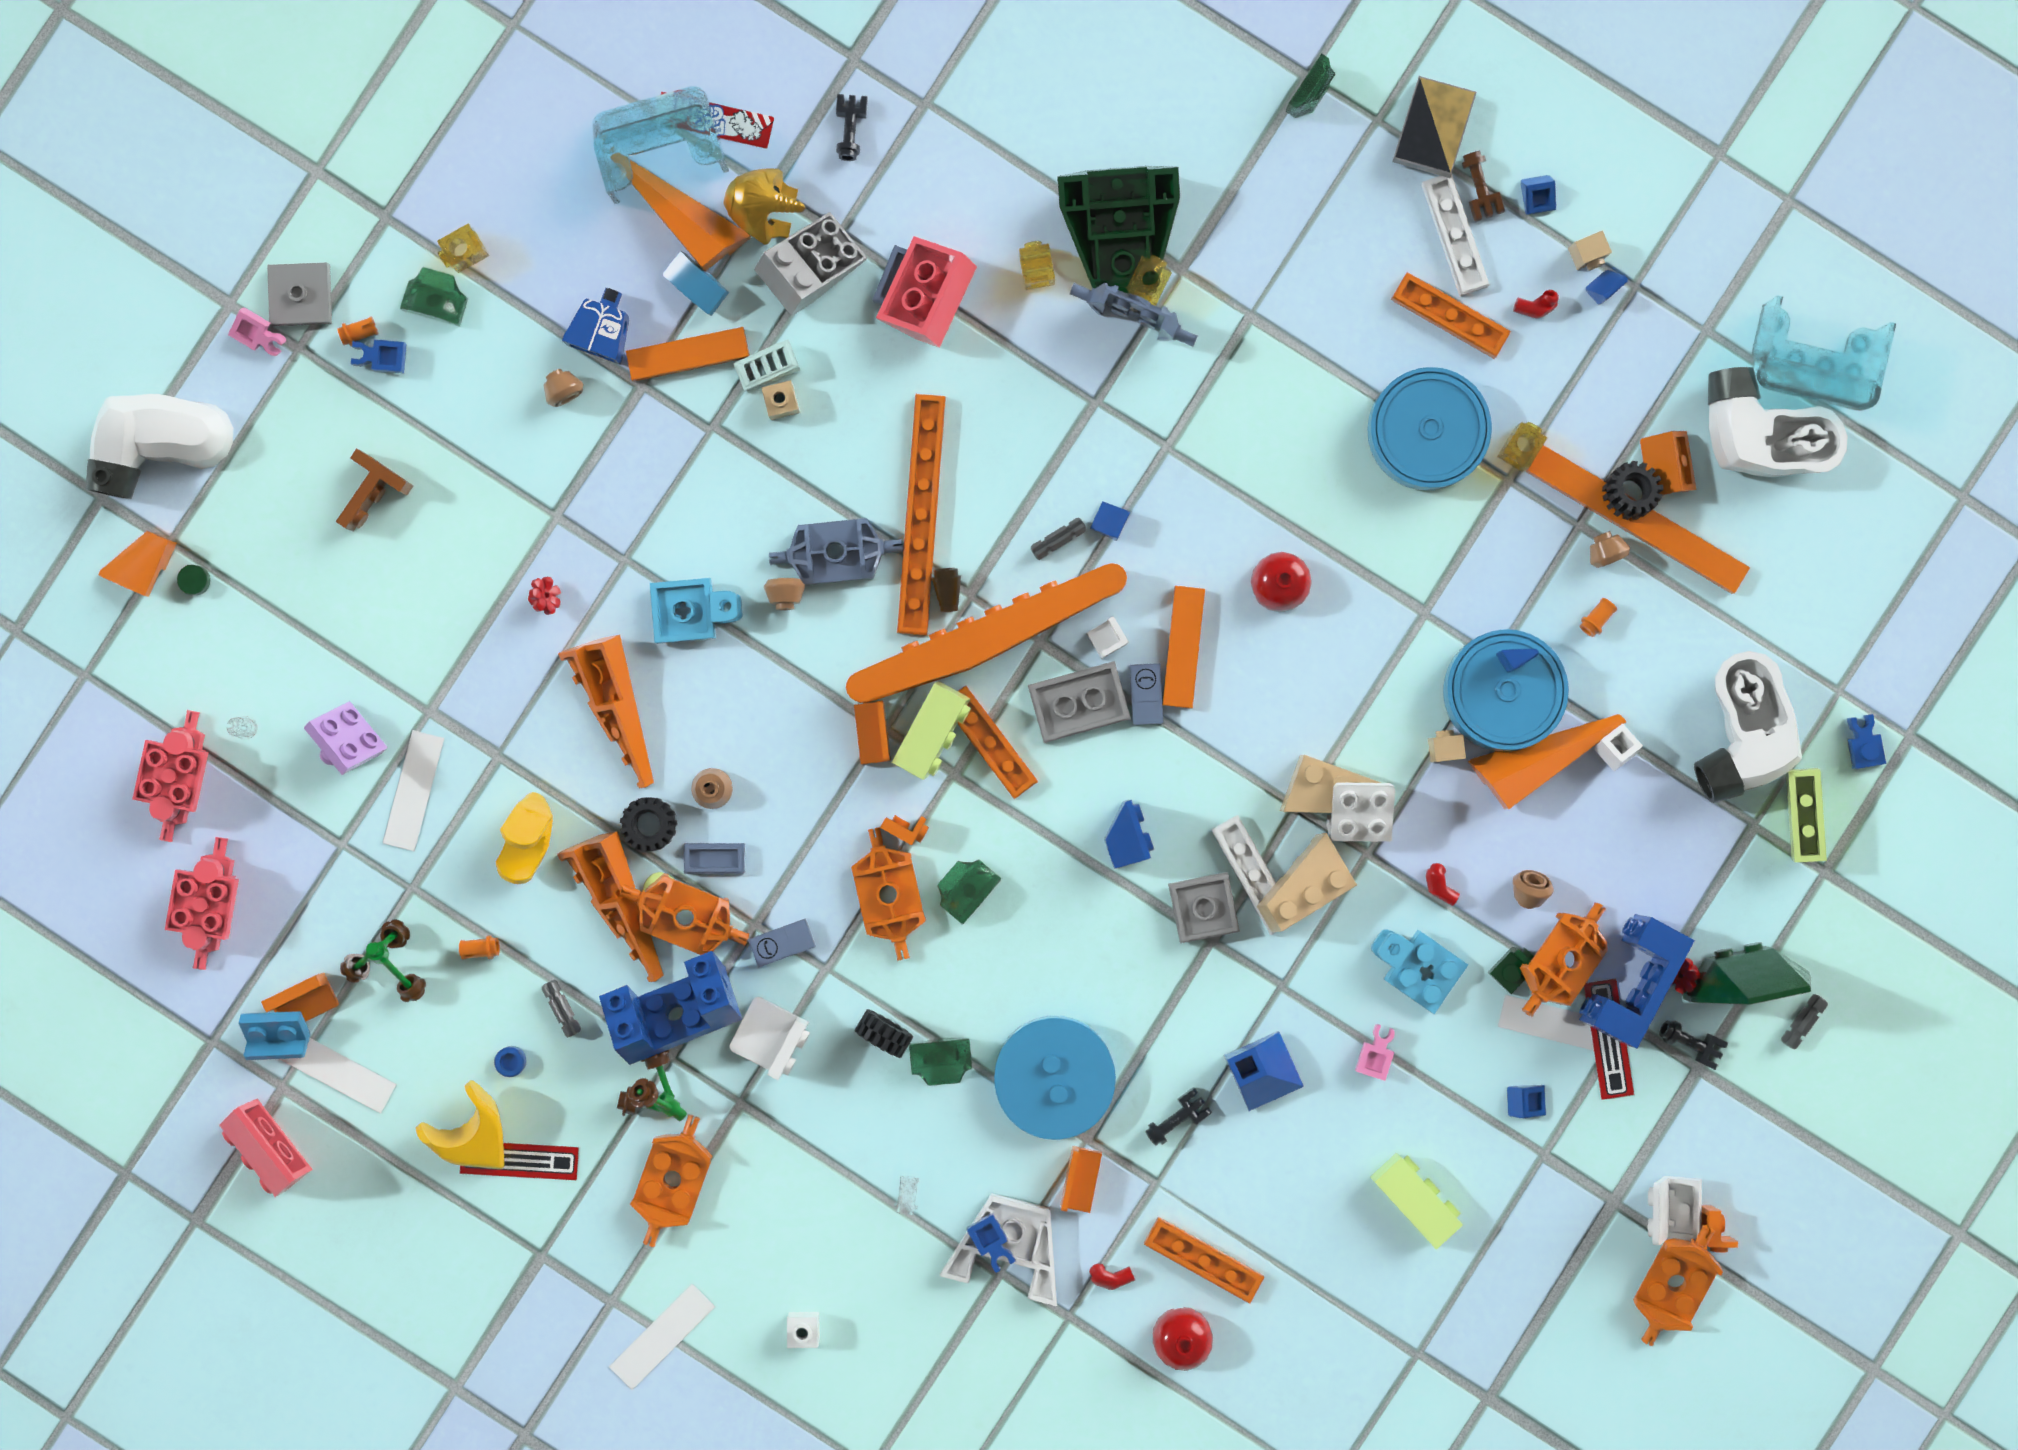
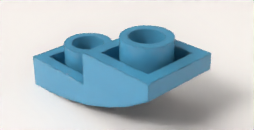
M681 251L663 273V276L680 292L710 316L713 315L729 294L711 274L705 272L686 253Z

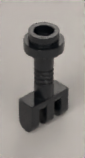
M837 94L836 116L845 117L843 142L837 144L836 152L841 160L855 161L860 154V146L855 143L857 118L866 119L868 96H861L860 107H856V95H849L848 106H843L845 101L844 94Z
M1675 1020L1671 1022L1665 1021L1659 1032L1663 1041L1669 1045L1677 1041L1698 1051L1695 1061L1714 1070L1717 1069L1718 1064L1708 1060L1709 1056L1712 1055L1719 1059L1723 1056V1053L1713 1049L1715 1044L1721 1048H1727L1728 1042L1708 1033L1704 1041L1682 1031L1681 1023Z
M1195 1087L1177 1099L1182 1108L1173 1116H1170L1158 1126L1154 1122L1148 1125L1149 1129L1145 1133L1155 1146L1159 1143L1161 1145L1166 1143L1165 1135L1189 1117L1197 1125L1212 1113L1209 1107L1199 1113L1196 1111L1205 1103L1202 1097L1193 1103L1189 1101L1198 1093Z

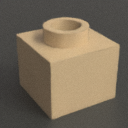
M1603 230L1575 241L1568 248L1577 270L1586 266L1588 271L1605 264L1604 259L1612 253Z
M791 380L762 387L768 416L771 420L800 413ZM777 394H784V402L776 403L774 401Z
M1454 729L1436 731V738H1428L1430 762L1466 759L1463 735H1454Z

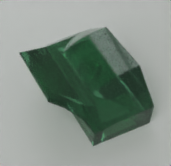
M1324 54L1320 55L1288 103L1285 112L1294 118L1313 113L1330 88V82L1336 74L1331 68L1330 60Z
M422 267L418 275L408 281L400 309L408 313L460 327L468 298L460 292L454 275Z
M980 859L974 862L958 860L937 885L941 895L940 906L963 925L1002 878Z
M970 1038L935 1039L909 1044L912 1075H919L928 1086L960 1083L965 1072L972 1069Z

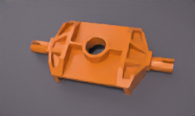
M880 827L875 828L876 837L874 830L869 829L868 832L872 848H870L871 852L851 867L866 934L891 940L892 943L894 942L897 961L903 959L901 950L903 951L904 959H907L910 956L905 941L907 939L906 936L926 921L911 853L886 848L883 845ZM889 885L895 888L897 897L893 902L886 903L881 900L879 893L883 886Z
M666 873L662 874L645 891H640L626 884L622 887L623 889L619 896L635 901L637 906H639L640 931L699 955L714 951L724 940L727 941L728 938L744 946L747 943L746 940L749 938V933L735 929L730 925L728 898L724 897L722 899L672 879ZM681 910H689L694 915L691 923L683 925L676 920L677 913Z
M1595 902L1586 917L1568 913H1557L1555 917L1559 921L1531 962L1521 965L1520 969L1530 991H1532V996L1522 1008L1525 1014L1533 1017L1542 1002L1571 1006L1608 951L1607 941L1598 930L1599 925L1597 924L1599 918L1606 911L1605 907H1602L1601 904ZM1569 951L1574 955V964L1570 968L1565 963V956Z
M688 1114L684 1129L680 1134L660 1135L653 1139V1145L636 1193L630 1203L648 1222L649 1227L643 1241L645 1245L650 1241L649 1246L655 1247L660 1229H663V1227L688 1225L713 1157L695 1139L696 1136L694 1134L700 1120L697 1116L693 1120L694 1115ZM668 1171L678 1172L681 1176L680 1185L676 1187L669 1186L665 1181V1174Z
M1703 1225L1696 1240L1691 1239V1241L1672 1238L1664 1241L1633 1298L1635 1306L1647 1318L1650 1324L1641 1338L1645 1344L1649 1342V1346H1653L1660 1331H1663V1329L1692 1330L1693 1325L1691 1321L1716 1275H1722L1723 1273L1720 1264L1707 1250V1245L1715 1233L1713 1228H1707V1225ZM1680 1275L1684 1277V1282L1678 1287H1672L1668 1285V1281L1672 1276Z

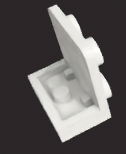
M1336 783L1333 787L1332 814L1327 815L1326 823L1331 841L1391 842L1395 801L1394 786L1391 783Z
M755 997L729 1047L732 1052L769 1070L767 1075L779 1080L782 1074L789 1075L796 1059L792 1058L796 1047L802 1049L810 1032L805 1030L809 1022L761 997Z
M1664 1176L1655 1182L1653 1187L1649 1188L1648 1205L1653 1206V1218L1648 1220V1236L1652 1237L1653 1245H1661L1667 1239L1672 1238L1691 1241V1239L1696 1240L1701 1230L1702 1179Z

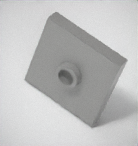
M329 263L267 265L269 322L271 326L332 324Z
M1228 872L1168 884L1180 943L1240 932Z

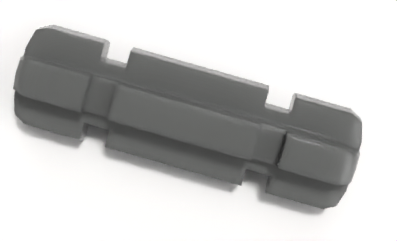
M1079 517L1068 523L1067 527L1064 525L1044 537V541L1041 542L1039 540L1031 546L1034 556L1040 560L1047 556L1049 551L1053 552L1073 540V536L1078 537L1086 531L1083 521Z
M552 980L544 984L541 990L546 998L549 997L550 1001L548 1003L558 1023H562L563 1027L561 1028L565 1036L568 1038L579 1033L581 1026L577 1019L574 1020L572 1017L574 1013L565 995H561L560 990L562 989L558 982Z
M1813 994L1807 1001L1808 1007L1802 1008L1790 1025L1792 1029L1790 1031L1786 1030L1781 1037V1041L1791 1049L1795 1050L1803 1041L1800 1039L1802 1035L1806 1037L1819 1019L1818 1013L1822 1014L1828 1006L1827 1001L1819 995Z

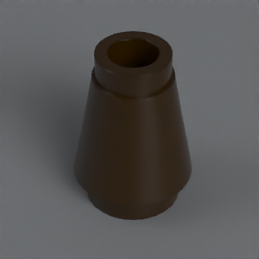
M958 568L934 570L932 581L940 611H958L961 575H958Z

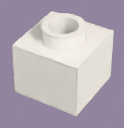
M1622 723L1601 739L1594 750L1613 771H1616L1633 758L1643 745Z
M789 1312L787 1316V1348H818L820 1342L819 1312ZM804 1328L807 1330L808 1335L798 1336L797 1330Z

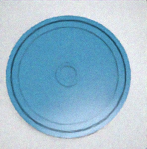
M1438 367L1414 369L1393 380L1380 393L1373 404L1367 426L1370 450L1379 467L1394 481L1416 490H1438L1454 485L1464 479L1483 460L1488 450L1492 433L1490 411L1477 387L1464 376Z
M1510 629L1485 633L1461 648L1452 659L1443 684L1445 708L1455 728L1473 744L1498 752L1521 750L1546 738L1561 721L1567 707L1569 695L1567 674L1561 660L1552 648L1532 634ZM1509 649H1537L1539 651L1538 656L1508 673L1496 656V653Z
M1045 1016L1023 1024L1007 1038L997 1057L994 1083L1001 1108L1017 1127L1039 1138L1060 1140L1084 1133L1103 1117L1114 1095L1116 1076L1114 1063L1108 1047L1092 1028L1073 1018Z

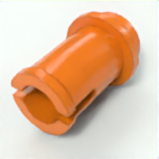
M372 316L349 325L343 323L342 327L337 328L343 345L349 344L352 346L353 341L356 342L379 334Z
M1602 598L1587 617H1582L1581 630L1591 637L1601 634V628L1612 614L1617 611V607L1608 599Z
M491 935L486 936V939L461 940L459 943V954L462 960L487 957L491 960L494 956H499L500 953L498 938H492Z

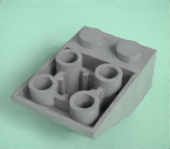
M829 212L765 251L754 270L789 314L793 316L816 301L866 261L867 257Z

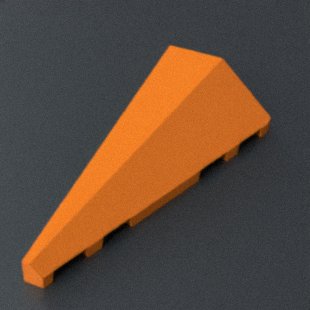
M620 635L600 638L559 652L558 655L561 661L567 660L576 674L572 677L575 684H582L590 699L588 705L611 742L616 741L625 756L621 758L625 766L631 765L639 780L637 786L645 788L653 784L654 780Z
M1616 714L1550 734L1540 742L1521 750L1511 752L1495 751L1472 758L1468 763L1483 784H1487L1502 807L1510 809L1599 743L1601 739L1622 723H1626V720L1620 714Z
M618 832L595 836L557 854L561 862L567 860L576 872L573 878L577 884L584 883L593 898L590 902L617 939L623 937L632 949L629 953L633 961L639 959L648 973L646 979L649 982H655L664 976L651 935L640 931V909L637 906V902L619 896L624 884L635 888Z

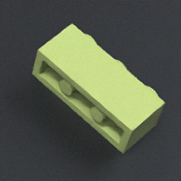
M940 681L934 683L892 763L922 780L926 779L929 774L934 776L942 763V760L939 759L944 748L948 750L956 738L957 734L953 732L958 722L963 723L971 710L967 706L970 698Z
M1818 768L1791 769L1786 773L1792 860L1794 862L1827 861L1821 771Z
M1395 1153L1370 1178L1437 1250L1463 1226L1457 1219L1461 1213L1449 1200L1443 1203L1436 1196L1440 1190L1429 1178L1423 1181L1416 1174L1420 1168L1408 1155L1402 1159V1157Z

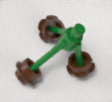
M397 919L384 923L380 933L381 941L368 944L365 956L362 954H349L340 965L341 974L346 976L349 982L358 983L369 976V961L372 960L376 964H383L399 980L396 989L401 995L400 999L403 1002L417 1001L425 993L426 981L415 974L404 976L388 959L389 951L387 947L401 948L410 939L409 928Z
M669 1050L641 1060V1062H645L647 1070L657 1069L664 1092L658 1097V1089L653 1081H648L646 1078L638 1079L632 1087L628 1086L627 1092L620 1091L617 1109L623 1110L622 1116H625V1114L635 1115L636 1108H646L662 1112L668 1117L673 1116L679 1122L686 1117L687 1112L680 1107V1102L674 1099L675 1095L669 1086L663 1068L664 1064L670 1062Z

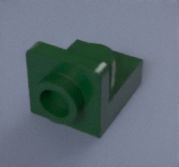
M1511 947L1487 973L1512 995L1525 981L1520 969L1521 965L1529 964L1534 955L1526 948L1520 951L1518 948Z

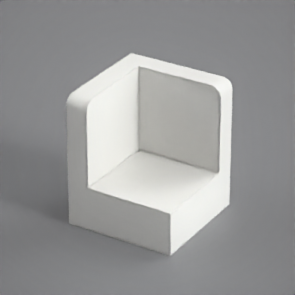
M1114 616L1086 633L1101 659L1129 643Z

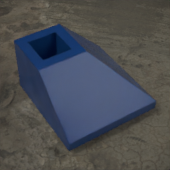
M1129 799L1122 802L1104 838L1114 869L1150 859L1149 852L1154 850L1149 833H1143L1140 822L1144 821L1139 804H1133L1132 800Z
M1279 1031L1224 1055L1248 1111L1304 1087Z

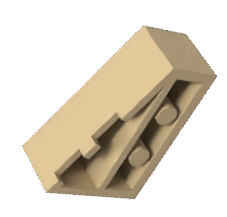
M1300 755L1280 811L1332 813L1333 787L1336 783L1381 782L1310 756Z
M1327 833L1315 835L1310 841L1309 846L1295 859L1289 870L1257 905L1271 932L1284 931L1357 886Z

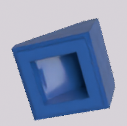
M1550 175L1521 180L1526 215L1556 210L1555 180Z
M1605 270L1586 286L1585 290L1599 305L1628 282V278L1614 271Z
M1102 501L1090 529L1117 541L1130 512Z
M1509 649L1496 653V656L1508 673L1538 656L1539 651L1537 649Z
M1545 1085L1507 1087L1508 1115L1517 1118L1545 1116Z

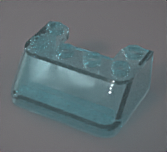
M690 86L598 113L593 119L594 150L606 193L614 204L620 203L617 191L627 188L633 179L629 156L681 141H687L690 154L696 163L700 165L719 163L723 173L729 172L709 98L700 87Z
M1777 295L1762 305L1752 348L1757 380L1762 387L1858 411L1867 410L1877 404L1897 323L1889 322L1876 330L1865 327L1855 329L1848 335L1844 353L1787 340L1790 317L1781 308L1783 296Z

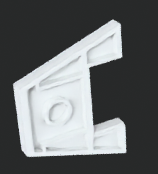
M991 1193L972 1224L994 1213L1008 1238V1241L1002 1245L1010 1250L1016 1259V1262L1013 1264L1034 1269L1028 1299L1057 1306L1050 1208ZM966 1232L942 1269L941 1277L969 1283L976 1254H981L968 1232ZM989 1253L983 1255V1256H986V1257L991 1258V1256H990ZM1000 1256V1257L997 1259V1260L1009 1262V1261H1008V1258L1005 1257V1256Z

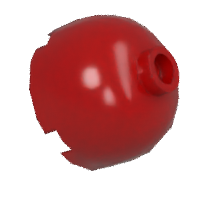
M1286 552L1271 553L1260 560L1254 568L1251 577V588L1258 603L1266 609L1275 612L1293 610L1301 605L1309 595L1312 584L1310 570L1305 562L1296 555Z
M1183 1307L1167 1310L1158 1318L1153 1328V1345L1157 1356L1165 1365L1175 1370L1188 1371L1199 1367L1207 1360L1212 1350L1213 1334L1209 1322L1200 1312L1192 1308Z

